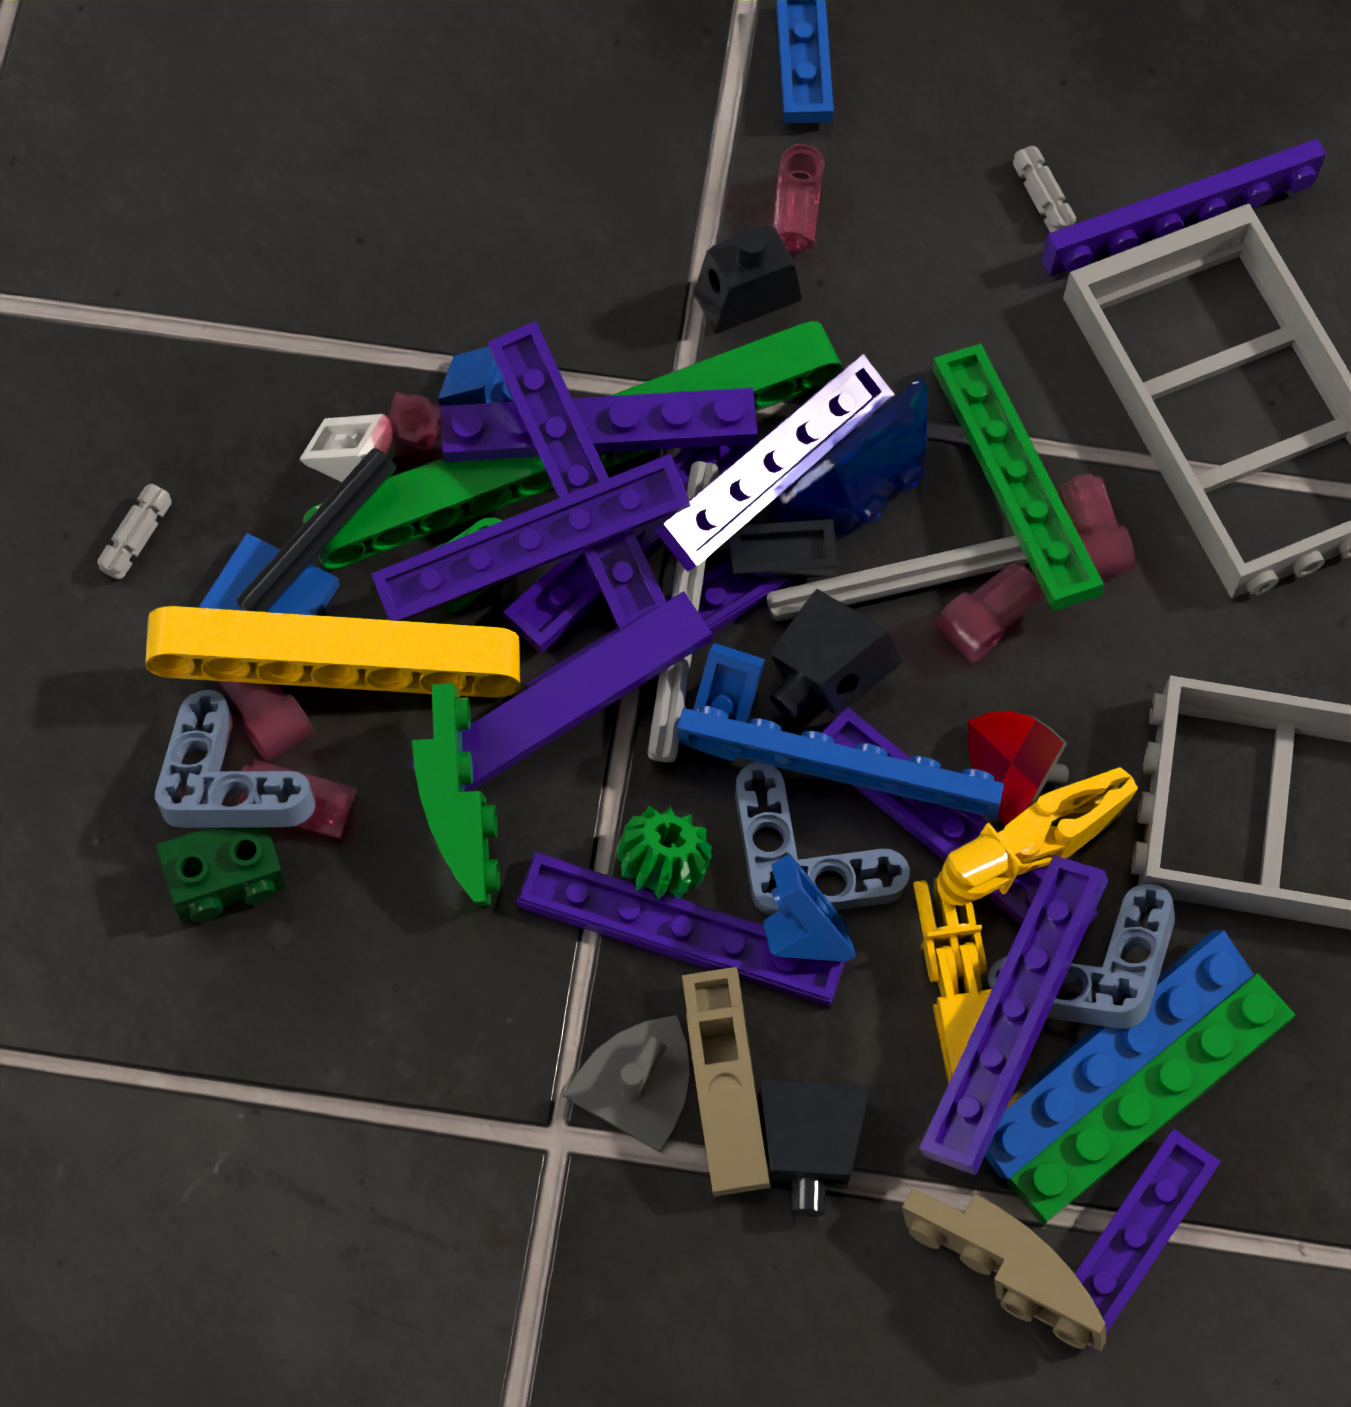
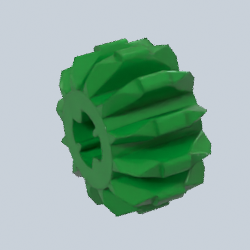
M671 806L663 814L648 807L641 816H632L631 820L626 824L617 846V860L622 863L621 877L636 879L637 892L644 888L654 890L658 900L666 891L680 899L688 889H696L697 885L702 882L706 868L709 865L712 846L706 842L707 828L692 826L691 814L682 818L675 816Z

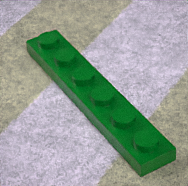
M982 344L934 357L933 371L1052 611L1102 596L1104 583Z
M1257 973L1010 1177L1006 1183L1043 1226L1046 1225L1291 1022L1296 1014Z

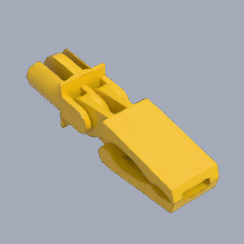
M1119 767L1040 796L1033 805L998 833L990 823H987L977 839L952 851L947 856L942 871L938 875L937 889L941 898L950 905L963 906L997 889L1004 895L1017 875L1049 865L1053 855L1067 859L1121 817L1138 789L1133 778ZM1120 783H1125L1120 789H1117Z
M938 878L934 879V899L940 928H936L929 887L926 880L913 882L924 938L921 950L924 949L929 979L931 982L937 981L941 997H937V1004L933 1005L949 1084L992 989L982 990L981 975L987 973V965L981 937L982 925L976 924L973 903L970 902L967 905L958 906L962 923L959 924L956 907L941 898L937 889ZM957 978L961 979L965 993L959 994Z

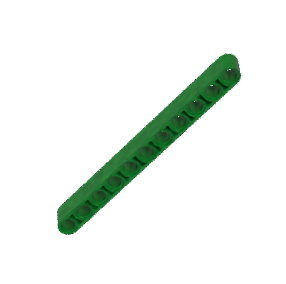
M807 322L610 396L753 388L755 412L823 387L843 370V366L822 324L819 322ZM654 450L598 453L606 469ZM539 457L444 462V459L440 458L389 477L318 555L321 565L326 569L342 568L553 489V486ZM322 503L307 511L303 517V523L313 515Z

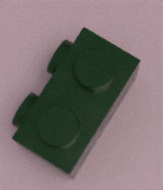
M268 827L206 828L156 844L171 897L181 922L188 919L194 922L207 921L219 916L223 912V908L242 902L248 905L260 904L275 897L276 891L287 888Z

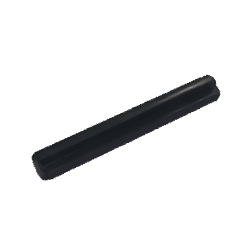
M377 448L371 449L238 596V605L244 611L268 612L396 469L394 462Z

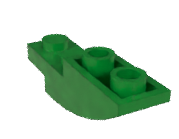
M454 683L431 684L434 739L412 740L414 768L420 799L430 830L455 878L480 907L491 906V893L500 891L498 860L489 859L488 838L497 837V814L495 804L487 805L486 797L481 791L464 792V785L473 784L472 755L470 751H462V731L470 730L471 727L468 697L460 698V691Z

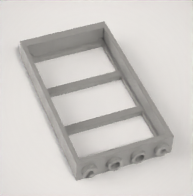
M1246 204L1071 271L1063 299L1231 599L1247 592L1250 595L1254 593L1256 595L1262 594L1273 588L1279 582V579L1294 573L1297 577L1309 575L1318 570L1325 563V560L1340 554L1343 558H1350L1351 520L1244 563L1205 494L1345 437L1351 446V374L1251 205ZM1240 257L1281 329L1142 382L1102 309ZM1292 346L1335 420L1195 476L1153 400Z
M1170 675L1163 693H1154L1152 698L1153 709L1150 708L1149 724L1157 725L1156 742H1148L1143 763V773L1152 776L1150 792L1142 791L1137 813V823L1146 824L1144 842L1137 841L1135 843L1131 862V874L1140 875L1138 885L1144 883L1161 885L1169 891L1172 900L1351 930V900L1279 888L1295 733L1351 742V705ZM1178 714L1275 730L1259 885L1160 868Z

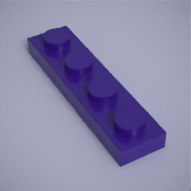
M1175 1129L1170 1132L1075 1273L1105 1321L1106 1333L1221 1163L1219 1159Z

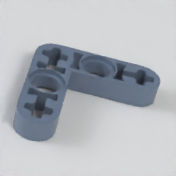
M213 690L198 691L188 696L179 708L155 790V800L165 822L180 828L291 827L305 822L315 810V798L306 777L299 772L293 771L220 772L233 726V717L228 704L221 693ZM204 721L203 727L205 732L201 730V727L199 725V722ZM194 751L207 752L206 757L196 764L186 765L181 763L188 754ZM184 784H187L191 795L185 796L186 789ZM244 792L249 794L247 799L237 806L227 807L222 805L224 799L233 793Z
M758 762L748 764L740 771L736 779L735 800L751 897L755 907L761 914L770 917L780 911L773 899L772 893H763V891L768 890L769 881L775 880L771 864L788 854H791L814 883L816 877L825 871H835L844 878L846 888L841 894L836 896L824 895L836 910L888 904L897 901L904 894L910 878V868L907 860L900 853L892 849H875L798 860L786 788L781 772L775 766ZM762 779L764 787H773L767 792V812L758 814L756 793L754 791H747L751 789L752 780ZM764 827L774 828L782 835L784 842L778 850L764 852L754 845L752 839L754 833ZM880 865L886 866L889 874H898L893 877L890 887H883L881 880L874 878L863 880L862 892L854 891L856 875L853 868L861 869L859 879L875 876L877 867Z
M1144 883L1133 887L1127 892L1120 908L1103 967L1071 963L1062 985L1074 983L1081 986L1083 990L1079 996L1071 1000L1055 998L1047 1018L1111 1028H1130L1138 1025L1146 1018L1175 924L1173 900L1167 889L1154 883ZM1155 906L1158 909H1152L1147 921L1148 929L1143 928L1140 913H1146L1148 907ZM1132 947H1143L1151 952L1150 956L1140 963H1128L1121 959L1122 954ZM1007 957L999 959L988 972L990 989L993 988ZM1100 989V993H1096V1002L1094 1003V990ZM1122 995H1131V998L1124 1000L1123 1005H1114L1113 1002L1120 1001Z

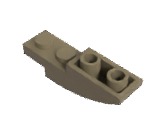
M737 967L682 975L689 1039L713 1195L715 1197L771 1188Z
M912 1188L902 1206L906 1227L910 1228L909 1234L914 1239L933 1249H939L940 1245H943L961 1254L960 1260L978 1273L990 1275L992 1271L996 1272L997 1274L994 1278L996 1297L1001 1300V1307L1014 1317L1027 1322H1031L1034 1317L1054 1327L1053 1333L1065 1343L1079 1349H1084L1087 1344L1102 1351L1106 1343V1325L1093 1299L1067 1264L1031 1229L1003 1209L974 1194L966 1211L963 1213Z

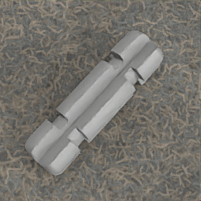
M1029 146L1015 153L1013 165L1019 176L1027 179L1023 184L1042 216H1047L1044 219L1047 228L1051 233L1074 225L1076 216L1070 205L1063 203L1066 198L1049 167L1042 166L1045 160L1037 147Z
M148 484L144 487L137 498L140 504L131 507L111 538L114 542L113 546L107 545L98 558L97 564L99 569L115 579H121L126 575L133 564L129 561L130 558H135L139 555L159 524L155 519L157 517L162 518L171 505L170 494L154 484Z

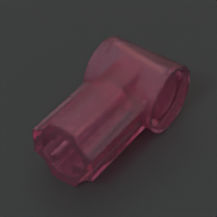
M795 144L789 147L782 154L780 160L772 225L776 228L788 252L800 253L805 249H813L825 162L821 152L808 144ZM802 172L810 176V178L798 179L791 174Z
M396 391L388 415V419L391 422L393 439L432 452L441 424L440 405L431 403L430 399L420 395L412 394L410 396Z
M1091 473L1073 477L1069 482L1060 485L1057 493L1100 577L1132 571L1135 564L1132 541L1125 526H1118L1102 477L1092 476Z
M1011 562L972 595L965 592L950 602L936 618L934 626L970 663H974L984 657L999 642L1007 627L1041 600L1043 592L1037 584L1036 577L1024 565L1019 566Z
M218 681L225 694L244 719L243 725L255 747L268 763L315 735L314 729L301 706L291 694L285 696L277 684Z

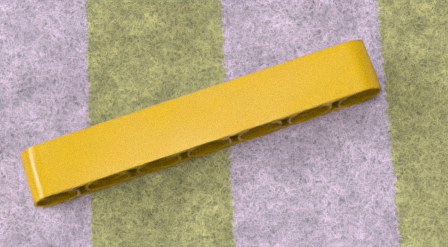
M178 606L157 608L150 612L148 616L145 665L147 670L160 677L432 694L431 684L454 683L460 691V696L490 698L510 696L520 688L519 636L505 628Z

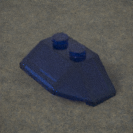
M919 375L895 398L772 500L769 523L833 519L835 533L849 534L862 522L866 525L874 522L888 505L887 500L899 490L903 493L910 491L921 480L925 472L923 464L927 450V382Z

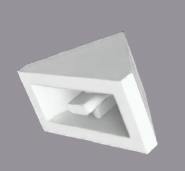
M384 414L326 418L321 423L299 460L306 466L342 482L371 449L377 448L384 452L391 460L393 459L395 450L391 422Z

